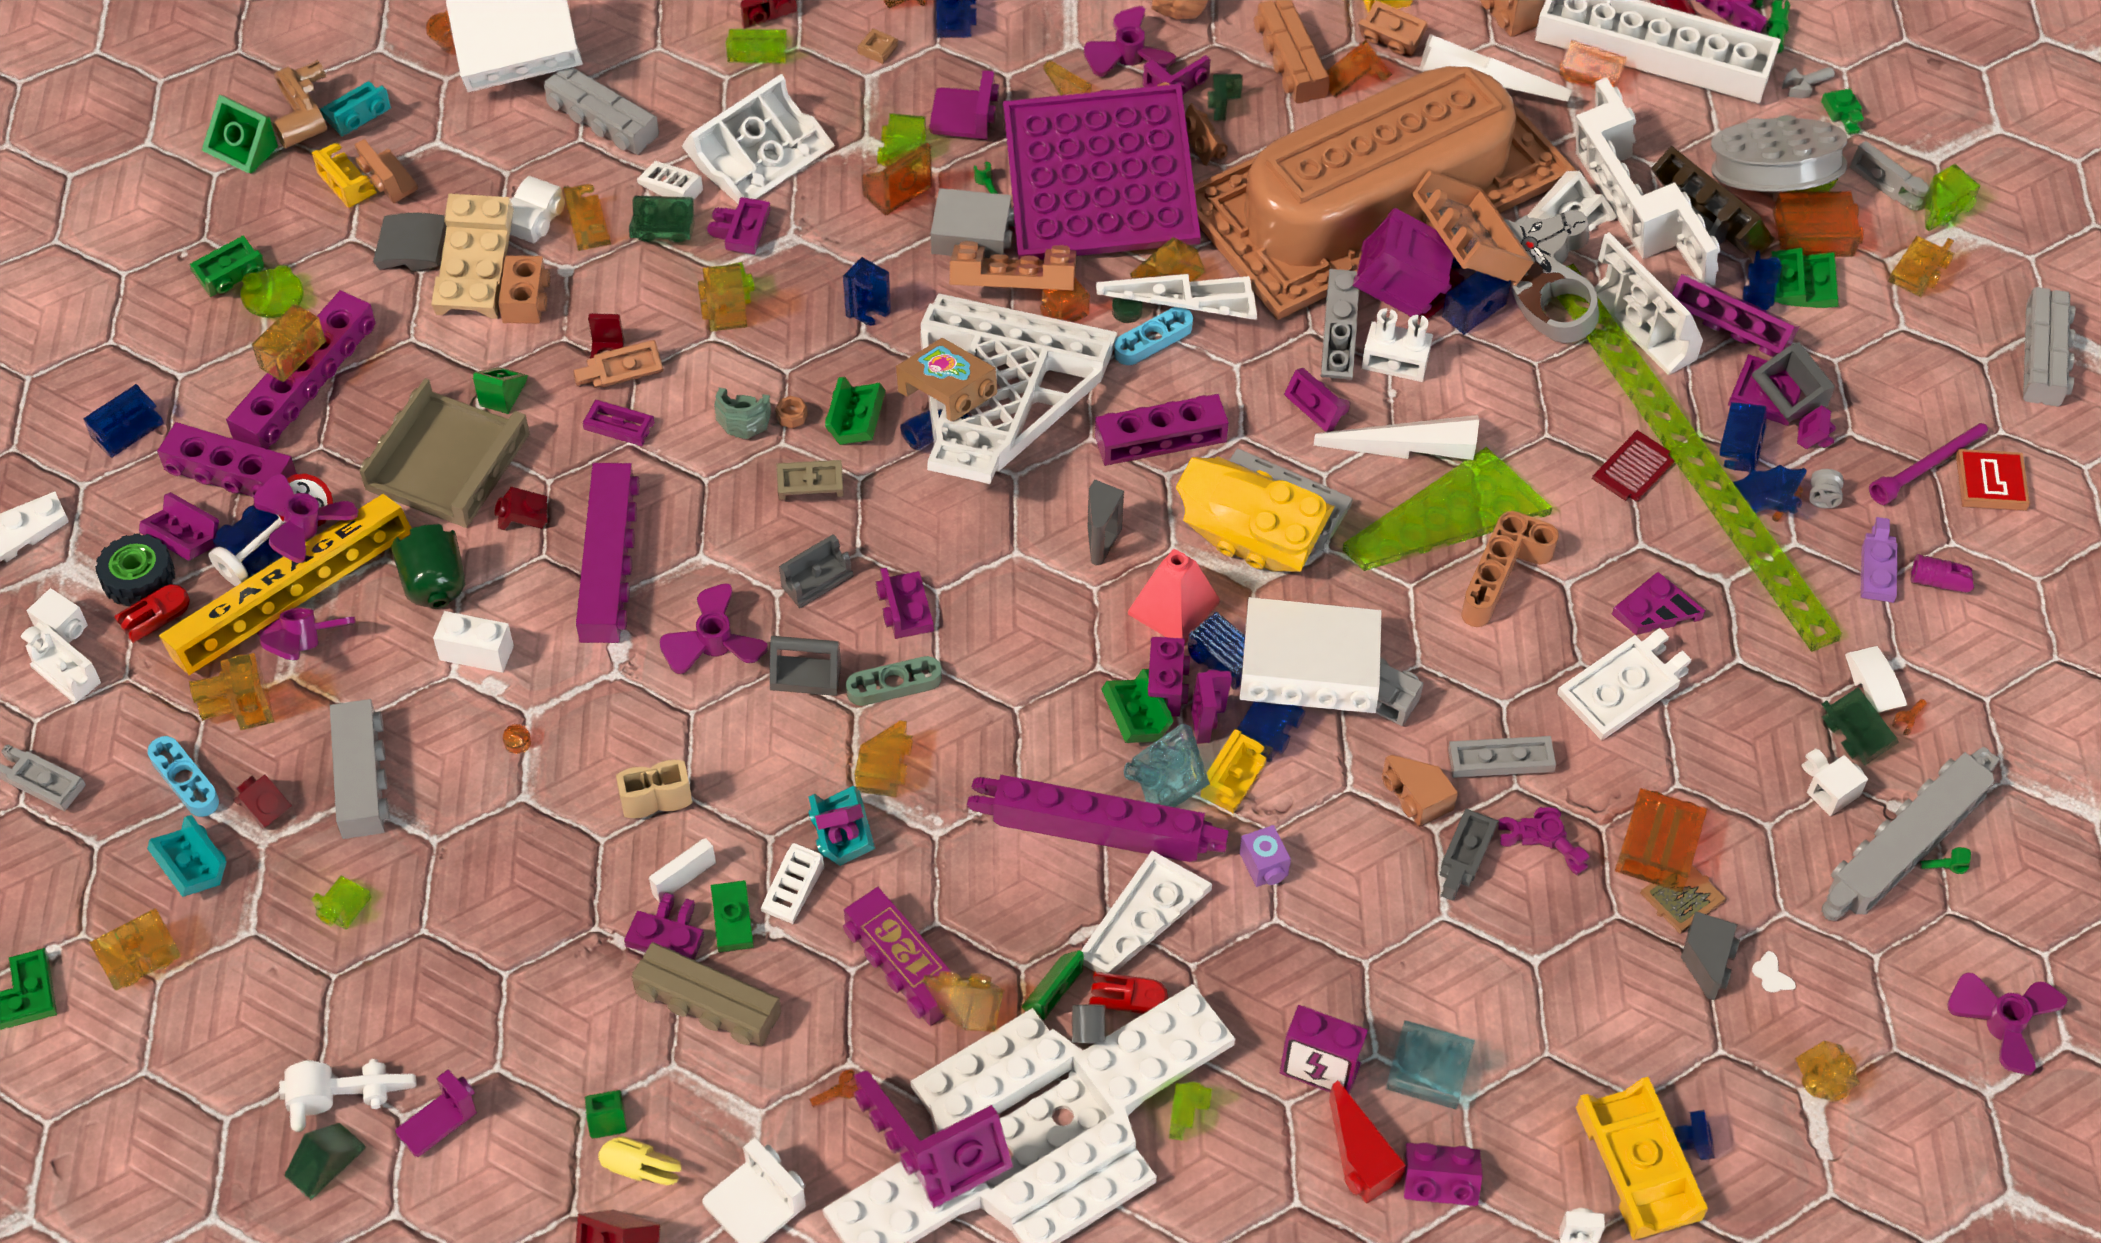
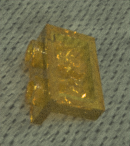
M1916 236L1892 271L1888 282L1922 297L1928 287L1933 289L1942 274L1939 270L1941 268L1947 269L1955 254L1950 251L1954 240L1948 238L1945 244L1940 247Z

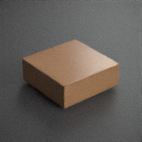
M872 29L858 45V54L883 64L898 46L897 38Z

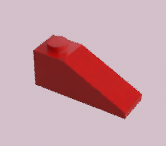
M1338 1080L1332 1084L1329 1101L1345 1175L1344 1180L1350 1191L1356 1196L1360 1195L1367 1204L1402 1181L1406 1165Z

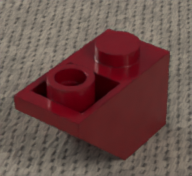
M742 0L740 4L742 26L746 29L797 12L796 0Z

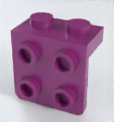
M982 71L979 90L937 88L929 124L930 133L987 139L990 123L995 122L996 106L993 105V102H998L1000 85L994 84V71Z

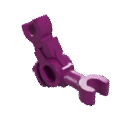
M1539 807L1533 814L1534 818H1522L1521 822L1510 817L1499 819L1498 830H1509L1512 832L1510 834H1501L1500 845L1512 846L1517 841H1521L1522 845L1541 844L1551 849L1556 847L1564 855L1568 867L1574 874L1578 875L1588 868L1585 861L1590 856L1583 848L1578 846L1575 848L1566 839L1567 832L1560 820L1561 812L1558 809Z

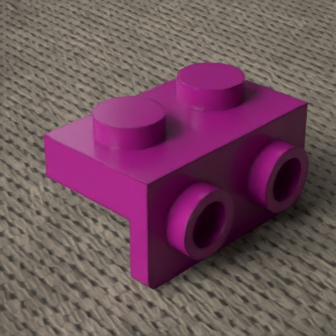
M169 492L164 495L163 510L140 521L139 533L152 535L153 538L160 539L162 544H165L169 550L190 561L216 547L219 520Z
M1152 637L1148 696L1167 698V707L1171 712V716L1180 717L1181 704H1188L1189 684H1182L1183 675L1189 676L1190 656L1184 655L1185 638Z
M1425 1142L1419 1144L1406 1143V1179L1404 1186V1198L1406 1200L1477 1206L1479 1204L1483 1176L1480 1149H1471L1466 1146H1437Z

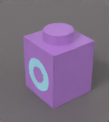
M1274 825L1241 837L1240 855L1256 887L1264 884H1277L1288 876L1291 858Z

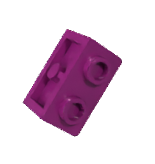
M887 567L880 568L881 580L876 581L877 595L879 601L885 600L887 607L882 608L886 628L892 627L895 639L934 632V624L920 572L889 577Z
M1209 670L1197 673L1191 706L1196 744L1210 743L1212 730L1217 729V713H1224L1226 710L1232 681L1231 671Z

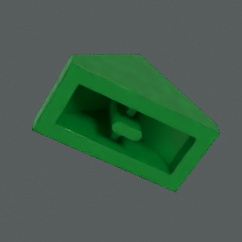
M501 367L474 372L473 381L479 406L509 414L527 381L528 375Z

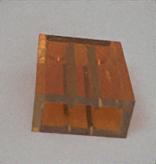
M1851 191L1779 192L1773 209V216L1781 250L1802 248L1803 256L1835 252V257H1855L1858 245L1863 243L1864 230L1858 224L1859 209L1857 203L1853 202Z
M1640 788L1614 871L1682 893L1691 870L1707 808L1689 801H1681L1665 796L1657 791Z

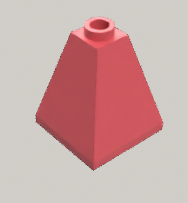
M1173 549L1157 567L1128 610V615L1164 637L1185 638L1186 643L1219 604L1220 599L1197 562L1184 553Z

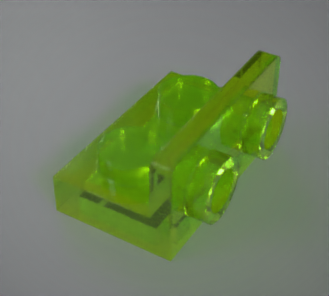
M729 29V35L726 38L728 62L786 63L787 30Z

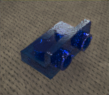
M936 0L937 38H971V26H977L976 8H971V5H976V0Z

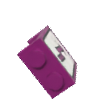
M1298 1004L1286 1034L1279 1074L1330 1093L1332 1084L1339 1080L1350 1094L1360 1069L1361 1062L1357 1060L1368 1030Z

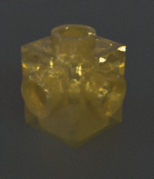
M1824 1040L1795 1058L1803 1075L1801 1078L1802 1084L1813 1097L1837 1102L1846 1098L1850 1094L1849 1090L1860 1084L1855 1073L1857 1071L1856 1064L1852 1057L1845 1052L1842 1045Z

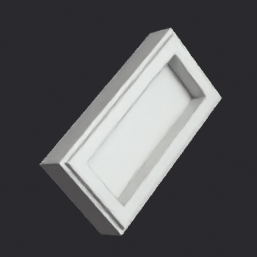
M706 838L702 839L649 877L652 895L659 903L665 893L673 894L716 864L713 845Z

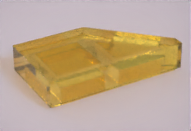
M1048 60L1043 65L1045 73L1060 96L1091 93L1092 85L1055 62Z

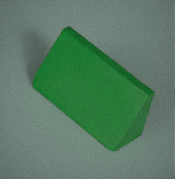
M1077 950L1062 955L1022 1004V1009L1027 1012L1033 1008L1040 1019L1045 1020L1083 972V952Z

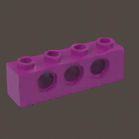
M1219 394L1201 395L1192 399L1170 401L1161 405L1138 407L1134 410L1107 413L1103 416L1095 417V439L1103 464L1107 466L1226 443L1229 422Z
M175 422L157 450L163 468L168 473L174 476L182 475L189 477L204 485L212 484L222 487L228 492L234 494L242 493L253 498L256 491L271 476L283 474L288 478L297 474L291 456Z

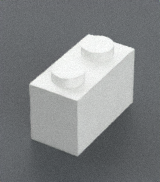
M444 611L433 637L439 660L501 673L505 670L514 646L508 623Z

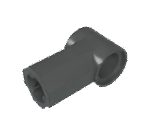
M1072 1005V1042H1105V1005Z

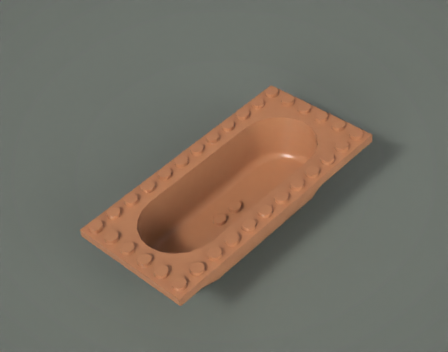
M1444 66L1424 71L1272 142L1259 152L1256 157L1195 184L1194 190L1199 227L1241 277L1250 276L1251 289L1274 317L1279 320L1327 297L1330 269L1357 271L1363 241L1379 227L1394 207L1435 229L1412 195L1429 170L1481 188L1500 214L1550 190L1566 171H1576V169L1517 108L1507 90L1496 79L1471 67ZM1440 208L1439 211L1443 215L1447 209ZM1461 215L1452 228L1455 234L1463 226L1469 228Z

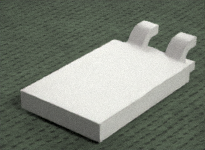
M1659 628L1643 641L1634 635L1560 686L1557 695L1603 741L1677 689L1680 683L1679 679L1689 672L1686 666L1691 663V659L1682 650L1664 664L1657 656L1666 650V646L1663 643L1668 641L1669 636Z

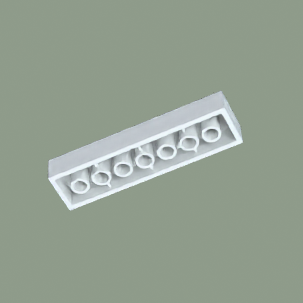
M1546 0L1539 17L1535 41L1759 104L1781 40L1641 0Z

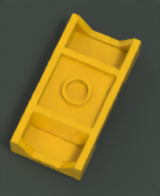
M1649 1077L1641 1078L1625 1091L1601 1098H1596L1589 1094L1581 1095L1576 1110L1589 1140H1595L1621 1200L1619 1209L1632 1239L1637 1240L1702 1221L1708 1207Z

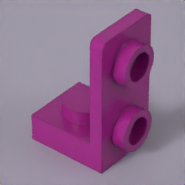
M1205 55L1172 76L1166 68L1161 67L1152 59L1144 64L1143 86L1152 87L1163 82L1171 85L1181 84L1182 95H1184L1197 85H1202L1206 82L1210 74L1211 59Z

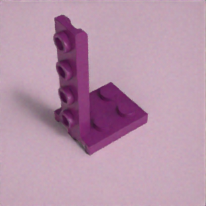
M862 1071L854 1075L858 1090L854 1092V1096L860 1109L863 1112L869 1111L870 1120L878 1133L884 1131V1138L890 1151L893 1154L899 1152V1158L904 1170L909 1176L915 1174L923 1185L927 1200L933 1208L1013 1168L999 1114L992 1105L920 1141L868 1071Z

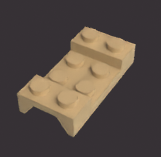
M448 194L444 220L447 228L439 277H435L431 303L436 315H444L451 309L476 310L491 319L498 318L500 289L514 210L510 197Z

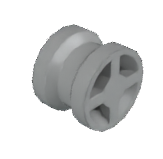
M1832 469L1815 471L1811 476L1810 482L1812 487L1809 495L1810 502L1814 506L1824 509L1840 505L1843 499V493L1840 490L1844 484L1843 475Z

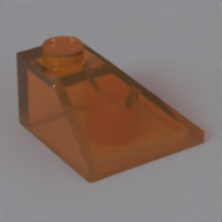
M924 143L867 170L862 175L863 196L887 216L932 187L931 146L928 143Z

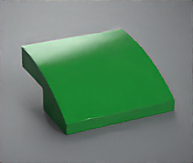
M1802 248L1771 251L1774 302L1797 307H1839L1835 252L1803 256Z

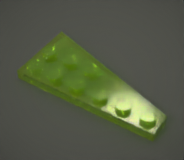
M1485 447L1474 454L1473 460L1467 459L1343 543V551L1363 571L1400 561L1401 556L1415 552L1423 554L1431 551L1434 546L1444 543L1449 546L1492 533L1499 517L1505 512L1515 511L1530 517L1539 515L1542 518L1551 515L1553 507L1490 449Z

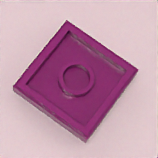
M1748 354L1731 394L1728 406L1788 426L1790 422L1785 419L1752 377L1753 372L1768 361ZM1786 370L1769 377L1791 406H1795L1798 403L1802 390Z

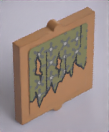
M1686 858L1640 892L1657 910V915L1659 917L1663 916L1679 934L1689 928L1695 911L1707 915L1726 900L1709 882V877L1707 875L1703 876Z

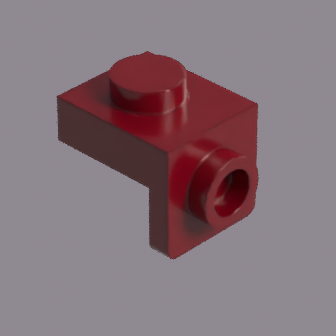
M511 486L504 497H500L495 505L494 513L495 516H498V529L505 530L511 521L542 529L547 523V496Z
M266 774L258 780L253 775L236 788L240 794L233 799L237 805L242 804L262 829L292 806Z

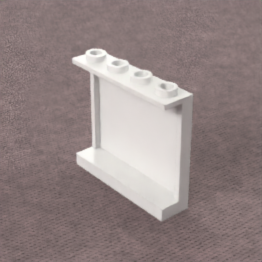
M446 0L460 75L468 92L583 65L576 43L567 0Z
M1249 597L1240 700L1376 713L1380 683L1381 610Z

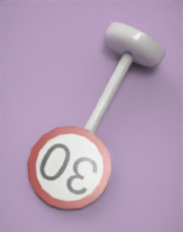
M303 473L294 474L287 478L294 494L305 493L315 497L319 507L333 503L331 491L316 476ZM277 515L279 519L236 556L226 548H214L209 552V558L214 567L234 586L247 580L248 572L241 562L265 542L273 531L284 524V516ZM318 520V527L324 525L327 520Z

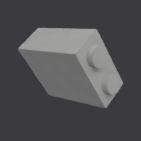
M939 188L931 229V254L951 256L954 245H960V242L973 241L977 242L978 246H985V258H990L991 255L996 254L1005 255V249H1011L1013 232L1009 231V226H1015L1014 208H1011V195Z

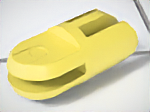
M621 1136L608 1141L599 1151L601 1165L614 1173L637 1181L647 1179L664 1185H673L679 1179V1176L673 1172H681L680 1161L655 1152L651 1145Z

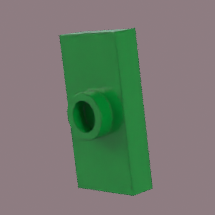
M746 880L711 885L718 953L754 948Z

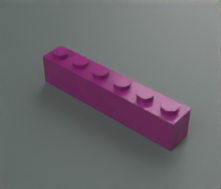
M592 463L576 617V628L580 643H620L621 630H626L627 611L623 610V602H629L630 597L629 583L625 581L626 575L632 574V556L628 555V548H634L635 543L634 529H630L631 522H636L637 504L633 502V495H639V476H633L631 463Z

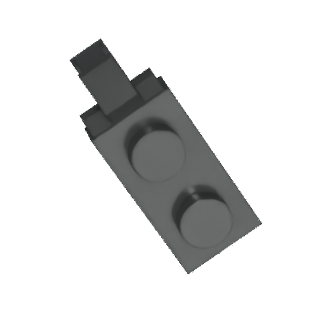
M1465 809L1441 864L1440 876L1446 878L1441 897L1454 901L1460 885L1463 884L1469 887L1471 881H1474L1496 830L1498 820Z

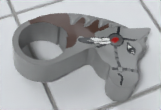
M1569 210L1543 220L1529 218L1527 215L1515 222L1504 219L1534 261L1533 265L1516 286L1509 280L1513 296L1525 318L1536 330L1557 342H1575L1588 336L1596 327L1599 319L1596 290L1589 280L1562 264L1567 259L1569 251L1584 247L1590 239L1588 220L1584 213L1577 210ZM1562 294H1576L1585 298L1590 303L1587 312L1579 319L1571 322H1558L1550 319L1544 313V306L1546 307L1551 301V297L1555 298Z

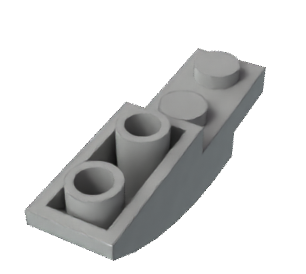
M1329 270L1321 377L1348 380L1353 378L1359 289L1353 286L1357 271Z

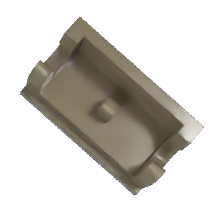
M841 460L777 463L779 500H786V495L837 492V497H844Z

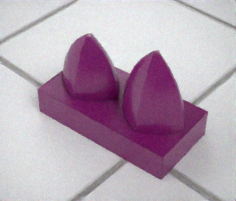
M1305 368L1295 370L1284 393L1292 403L1325 432L1333 431L1340 417L1344 416L1350 409V401L1335 396L1325 387L1323 382L1317 380Z

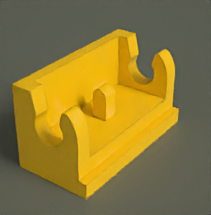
M339 143L331 144L320 151H313L312 156L317 173L348 208L377 193L374 185L369 183V177L361 174L348 159L345 152L330 158L333 153L342 149Z
M1234 729L1203 777L1200 797L1234 813L1266 763V757L1260 754L1264 750V746L1241 734V731Z

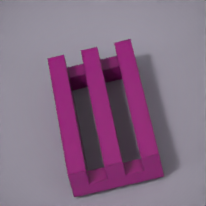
M595 399L583 421V428L590 432L643 446L645 442L644 437L649 435V428L653 427L655 421L652 415ZM597 412L611 415L612 418L601 414H597ZM624 420H628V421L635 422V423L642 424V425L639 426V425H636V424H632V423H629V422H625Z

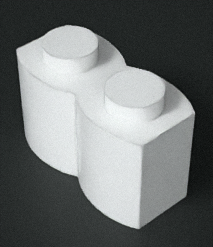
M532 176L526 177L518 187L515 196L510 199L514 208L510 235L531 243H536L541 236L544 237L549 230L550 221L556 215H560L564 209L565 199L563 198L561 187Z

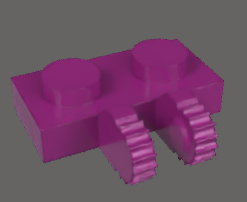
M740 197L736 209L715 208L712 217L716 222H710L706 231L712 237L724 239L725 250L755 255L771 210L770 202Z
M665 893L662 897L656 916L637 910L624 939L625 947L646 952L650 944L654 942L695 960L704 939V930L688 925L694 911V900L686 899L679 911L677 922L668 919L675 899L674 895L670 893Z

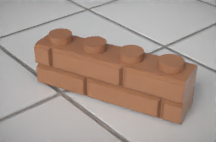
M1292 0L1260 2L1257 15L1254 16V26L1256 32H1262L1264 36L1263 44L1267 53L1271 52L1273 55L1275 72L1281 73L1283 76L1282 82L1285 93H1291L1297 104L1308 102L1310 99L1326 98L1330 78Z

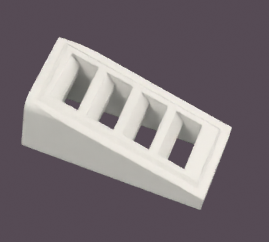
M655 161L637 178L638 184L684 209L703 191L701 176ZM658 172L659 174L653 179L652 177ZM664 176L667 177L664 181H660Z
M792 843L762 904L761 911L793 924L824 869L823 856L820 853ZM791 873H793L795 875L803 877L804 880H798L796 878L791 877L790 875ZM783 887H789L791 889L798 891V893L796 895L792 892L784 890ZM777 897L793 903L791 908L775 902Z

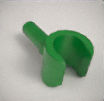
M985 162V170H978L976 165H974L975 182L979 185H984L989 193L998 194L992 182L991 164Z
M1964 847L1954 848L1951 851V858L1920 860L1921 869L1950 868L1956 874H1964L1969 869L1971 851Z

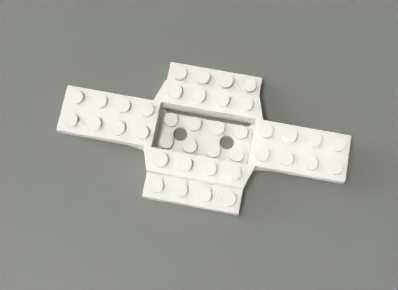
M1193 984L1106 1036L1104 1043H1095L1085 1050L1080 1049L1054 1029L1049 1031L1032 1008L911 1080V1088L931 1115L935 1133L990 1105L1000 1114L1070 1071L1067 1079L1061 1081L1058 1085L1040 1096L1031 1099L1028 1103L1007 1116L1000 1118L1007 1146L1013 1154L1011 1158L1013 1168L933 1208L927 1200L923 1185L915 1174L909 1176L900 1161L824 1207L823 1215L842 1243H915L958 1215L981 1208L1010 1229L1020 1243H1061L1156 1183L1157 1176L1135 1148L1136 1140L1128 1116L1149 1097L1234 1046L1235 1038ZM1058 1109H1067L1073 1114L1074 1119L1070 1124L1060 1126L1053 1121L1052 1115Z

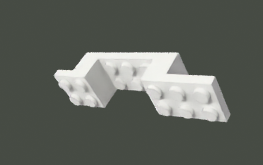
M1607 77L1596 81L1595 108L1576 115L1577 156L1601 194H1603L1617 214L1618 221L1642 259L1676 246L1696 278L1714 286L1716 283V272L1719 270L1717 254L1720 252V247L1717 239L1713 235L1710 236L1708 234L1702 216L1695 214L1691 208V201L1687 193L1681 192L1676 183L1643 195L1642 189L1638 184L1634 185L1630 179L1628 167L1624 162H1620L1632 157L1633 144L1635 143L1633 125L1636 124L1635 115L1630 107L1626 108L1622 102L1619 89L1613 87Z

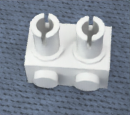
M1388 308L1381 309L1377 314V322L1372 321L1361 369L1423 382L1433 334L1426 333L1428 328L1427 318L1422 316L1420 324H1417L1419 315L1410 317L1408 329L1395 326L1397 313L1394 310H1390L1389 318H1387Z

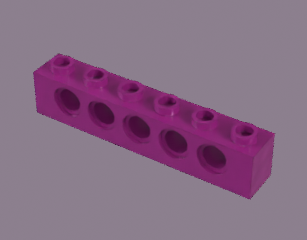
M339 290L228 416L226 421L232 438L265 449L276 443L285 428L297 419L304 406L316 397L323 384L335 375L342 362L354 353L356 346L361 340L372 332L376 322L371 304Z

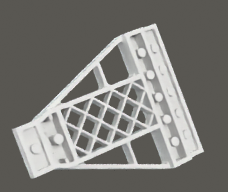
M938 293L934 304H929L921 321V350L940 338H944L995 368L1003 364H1007L1009 368L1002 371L996 368L997 384L1001 388L997 390L995 396L971 410L970 413L973 416L962 420L960 417L951 422L946 416V406H944L939 417L937 401L928 395L934 447L928 459L927 470L991 484L996 471L999 472L1102 381L1115 347L1117 332ZM1050 370L1085 378L1068 394L1040 387L1045 373ZM1033 372L1031 377H1029L1027 373ZM1018 377L1020 380L1018 383L1010 385L1007 381ZM1024 392V395L1021 398L1018 394ZM1006 398H1010L1012 401L1005 405H1001L999 402ZM1039 402L1053 405L1052 408L1021 434L1034 403ZM986 405H990L992 407L991 410L985 411L983 413L979 409L980 407ZM1016 413L1013 419L1010 415ZM999 418L1004 422L994 427L990 423Z

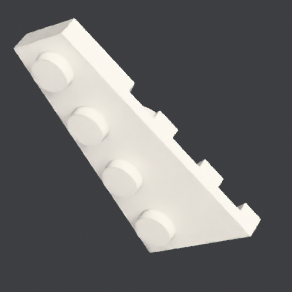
M55 491L0 513V562L4 560L7 563L16 557L18 550L28 543L31 545L36 544L69 522Z
M1151 851L1081 950L1084 956L1083 965L1096 972L1114 974L1212 890V883L1160 854Z

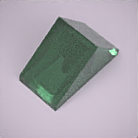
M340 1123L304 1134L284 1176L311 1201L366 1147Z

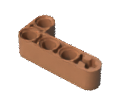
M1515 511L1505 512L1499 517L1466 590L1461 612L1462 619L1466 624L1473 627H1482L1490 621L1517 558L1539 565L1546 564L1552 560L1559 536L1557 529L1553 525Z

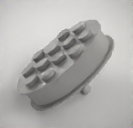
M1790 115L1772 119H1749L1747 122L1718 132L1712 138L1711 148L1716 153V161L1712 164L1711 172L1716 180L1731 187L1753 191H1772L1773 201L1781 202L1785 200V191L1820 186L1839 178L1845 173L1847 161L1842 156V152L1847 144V134L1844 130L1831 123L1795 118Z

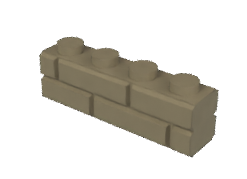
M654 942L650 944L643 955V959L640 960L632 973L636 994L643 1000L651 1003L655 1002V1000L667 1004L669 1010L678 1016L685 1017L689 1014L698 1018L699 1022L707 1029L717 1031L721 1028L730 1032L732 1038L743 1045H750L752 1042L762 1046L781 1014L780 998Z

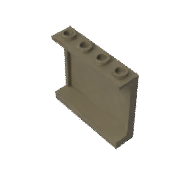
M425 378L420 386L412 391L404 409L396 414L393 424L387 433L379 438L377 447L371 456L363 461L360 474L365 490L379 496L385 494L395 502L468 528L530 435L526 414L514 410L509 419L500 417L432 392L430 380Z

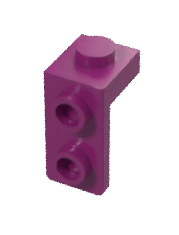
M449 1069L436 1078L442 1094L395 1129L396 1135L415 1157L421 1156L477 1113L471 1098L475 1094L473 1088L463 1076L457 1079Z

